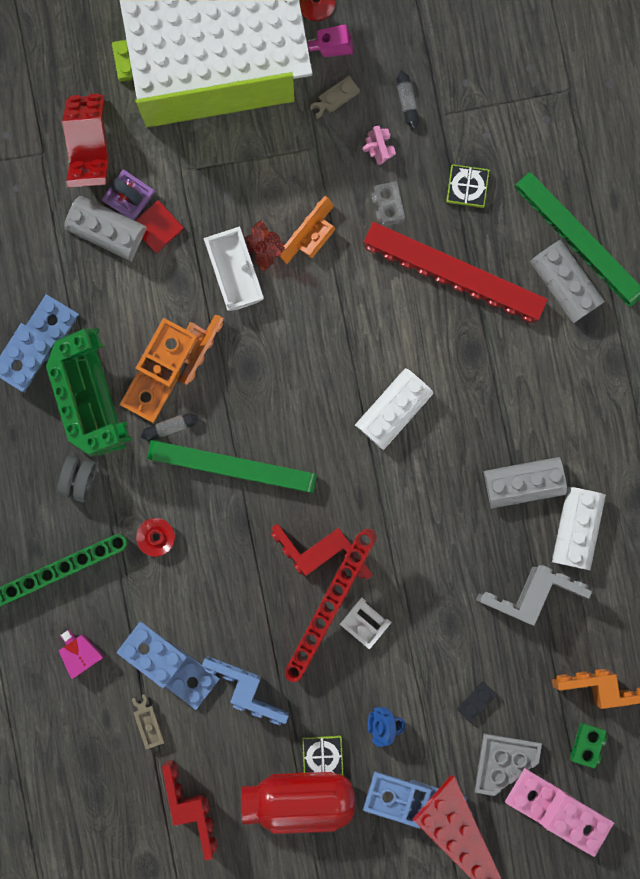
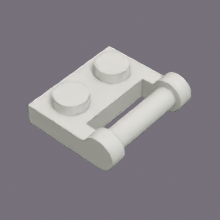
M361 598L340 625L370 649L388 628L391 621L385 620L365 603V599ZM360 609L363 610L380 625L379 629L376 630L357 612Z

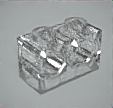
M397 181L374 186V192H371L373 203H377L378 210L375 211L377 221H381L382 226L404 222L405 214ZM386 191L391 197L383 199L380 194ZM386 210H392L394 211L395 215L393 217H387L384 212Z

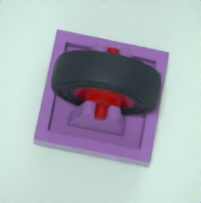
M122 170L119 176L110 184V188L103 197L102 202L118 213L135 221L155 191L125 170Z

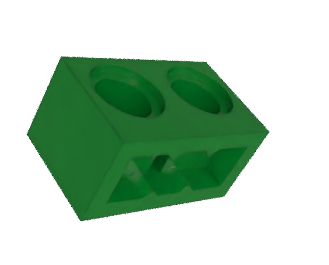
M580 722L570 760L595 769L596 764L599 765L601 762V747L605 746L607 741L606 730ZM595 731L597 733L596 739L589 741V733ZM586 750H590L591 757L588 760H583V753Z

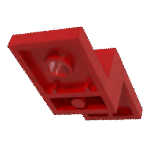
M173 760L166 761L162 766L173 826L197 821L205 861L213 859L218 845L216 837H212L214 825L212 817H208V810H210L209 800L204 797V793L181 798L183 789L181 783L178 784L177 776H179L178 765H174Z

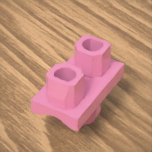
M374 126L373 130L367 133L368 138L365 139L367 145L362 148L364 152H370L371 157L375 156L377 165H380L396 155L393 146L386 147L384 142L390 139L389 130Z

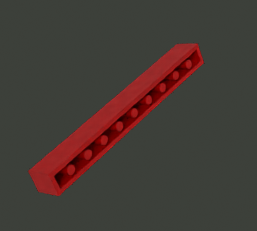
M372 222L363 242V246L366 247L365 250L376 254V252L383 254V258L386 260H396L400 262L402 267L407 269L412 267L418 270L417 273L422 276L428 277L430 275L440 284L445 285V283L452 285L454 290L458 292L466 291L470 293V297L480 300V298L484 299L492 307H502L510 315H520L522 320L528 323H536L539 320L548 300L375 222Z

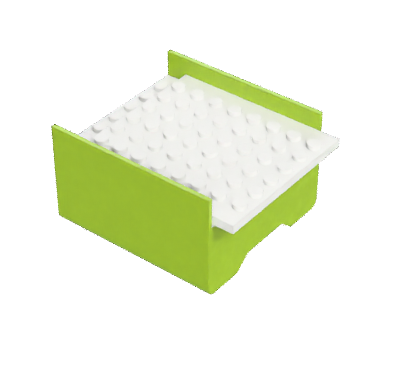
M120 0L127 40L112 42L119 82L134 80L137 96L135 100L146 128L295 102L293 79L312 76L299 0Z

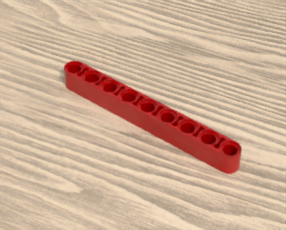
M364 529L356 536L285 669V677L289 681L297 682L306 673L377 540V535L372 529ZM362 535H367L370 538V543H365ZM353 552H358L361 555V560L355 559ZM344 569L351 570L352 577L347 576ZM335 586H341L343 593L337 592ZM327 602H331L334 605V610L327 607ZM318 619H323L325 626L320 625ZM309 635L315 636L317 642H312ZM301 651L307 653L308 658H303ZM292 668L298 669L299 674H295Z

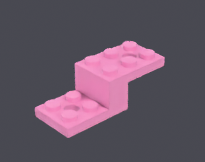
M525 768L505 801L506 804L539 822L550 832L593 857L596 856L614 824L610 819L587 807L570 794ZM530 791H536L535 798L532 800H528V793ZM591 825L590 833L584 834V827Z

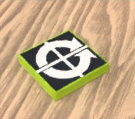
M452 165L446 203L484 208L489 170Z
M341 736L303 737L304 773L334 772L335 774L343 775Z

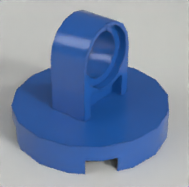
M386 707L374 708V712L369 714L367 722L368 732L372 733L374 738L371 740L379 747L392 744L395 735L402 734L406 727L405 720L392 715L391 711ZM398 720V721H399V726H398V728L396 729V723H395V722Z

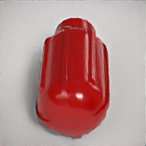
M334 772L272 774L260 782L259 785L241 787L243 825L261 824L273 834L336 831L350 823L354 816L355 794L353 785L346 777Z

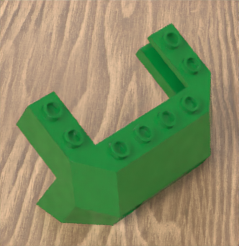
M99 328L82 329L55 341L46 365L68 441L90 457L106 455L125 449V443L132 441V437H129L127 432V422H118L97 350L104 347L98 336Z

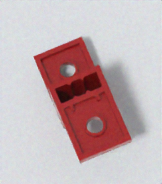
M96 93L84 97L73 95L66 99L62 124L69 158L66 179L67 187L104 185L107 182L110 159L103 120L105 108L104 95Z
M278 523L271 528L273 530L271 533L272 537L277 543L281 541L284 545L283 552L288 559L291 557L294 559L296 564L293 566L300 575L304 573L306 576L342 549L345 550L343 555L346 557L351 548L349 541L341 530L337 528L300 555ZM353 552L354 558L361 560L357 552ZM365 564L358 574L360 579L364 577L366 580L373 576Z

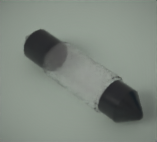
M401 70L396 78L397 89L406 124L414 129L419 123L417 104L409 75Z
M187 413L145 428L140 437L146 441L163 438L194 426L199 417L198 415Z

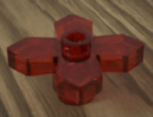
M260 220L251 228L252 235L249 234L244 237L248 252L256 253L257 264L263 271H266L274 264L273 257L277 258L280 256L285 247L280 243L279 235L273 231L269 232L268 227Z

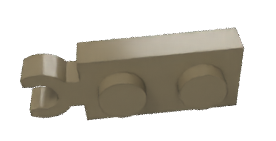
M348 76L320 95V103L315 102L311 104L310 110L318 108L320 111L315 117L320 118L325 110L330 114L358 95L360 90L352 78Z
M142 694V703H138L136 697L132 698L133 705L138 707V711L133 713L145 749L161 745L165 741L153 705L147 707V695Z

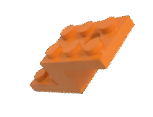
M163 318L135 368L138 372L120 405L155 423L182 374L180 369L198 336ZM169 339L176 340L177 346L174 349L166 347ZM144 392L151 394V400L147 403L141 401V395Z
M597 669L594 674L587 673V671L577 672L576 676L572 677L568 676V674L557 675V679H552L553 687L559 691L592 686L594 705L601 709L640 704V687L634 692L629 691V689L619 690L617 675L607 669Z

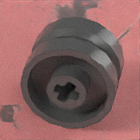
M69 455L61 470L57 495L69 498L73 494L74 500L85 503L94 482L96 462L85 460L81 464L80 458Z

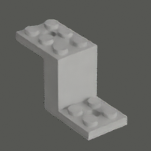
M539 565L538 567H532L516 605L506 600L499 602L497 601V596L485 592L484 595L479 593L476 601L534 626L552 584L588 599L592 591L588 590V585L579 581L572 583L569 581L570 577L561 573L554 575L551 573L552 569Z

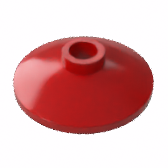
M299 0L301 14L311 21L327 19L335 8V0H320L318 3H315L313 0Z
M148 519L137 530V545L146 555L153 557L162 556L169 552L174 544V530L163 519ZM154 534H159L160 539L158 541L153 540Z

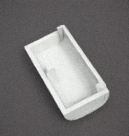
M237 227L204 238L227 311L241 309L262 301L264 297L241 228Z
M405 368L355 426L379 448L384 450L434 392L414 373Z
M574 487L567 488L552 558L553 563L585 570L591 569L605 494Z

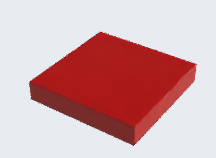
M159 200L135 220L147 227L142 239L156 254L184 230V227Z

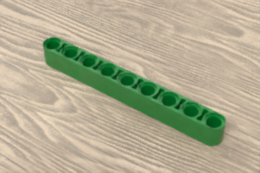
M528 172L514 185L519 194L626 305L632 307L640 299V285L532 173Z
M150 440L147 459L309 493H314L318 475Z
M113 535L1 586L0 607L126 550L129 543L128 539L124 535ZM117 538L123 540V546L119 549L114 546V541ZM99 546H104L106 549V553L102 557L97 554ZM81 554H86L88 557V562L85 565L79 562ZM64 562L70 564V570L67 573L63 572L61 568ZM46 570H50L53 574L52 579L49 581L44 578ZM29 578L35 581V586L32 589L26 585ZM11 586L17 589V594L14 597L9 594Z

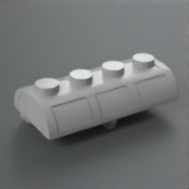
M83 196L77 197L73 202L64 225L66 231L131 262L147 228L145 225Z
M562 240L555 242L530 261L534 270L573 324L605 302Z
M560 457L483 471L491 509L567 494L566 479Z

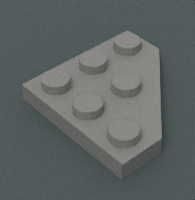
M483 733L474 792L493 796L498 794L504 787L517 780L524 768L529 770L539 763L542 743Z

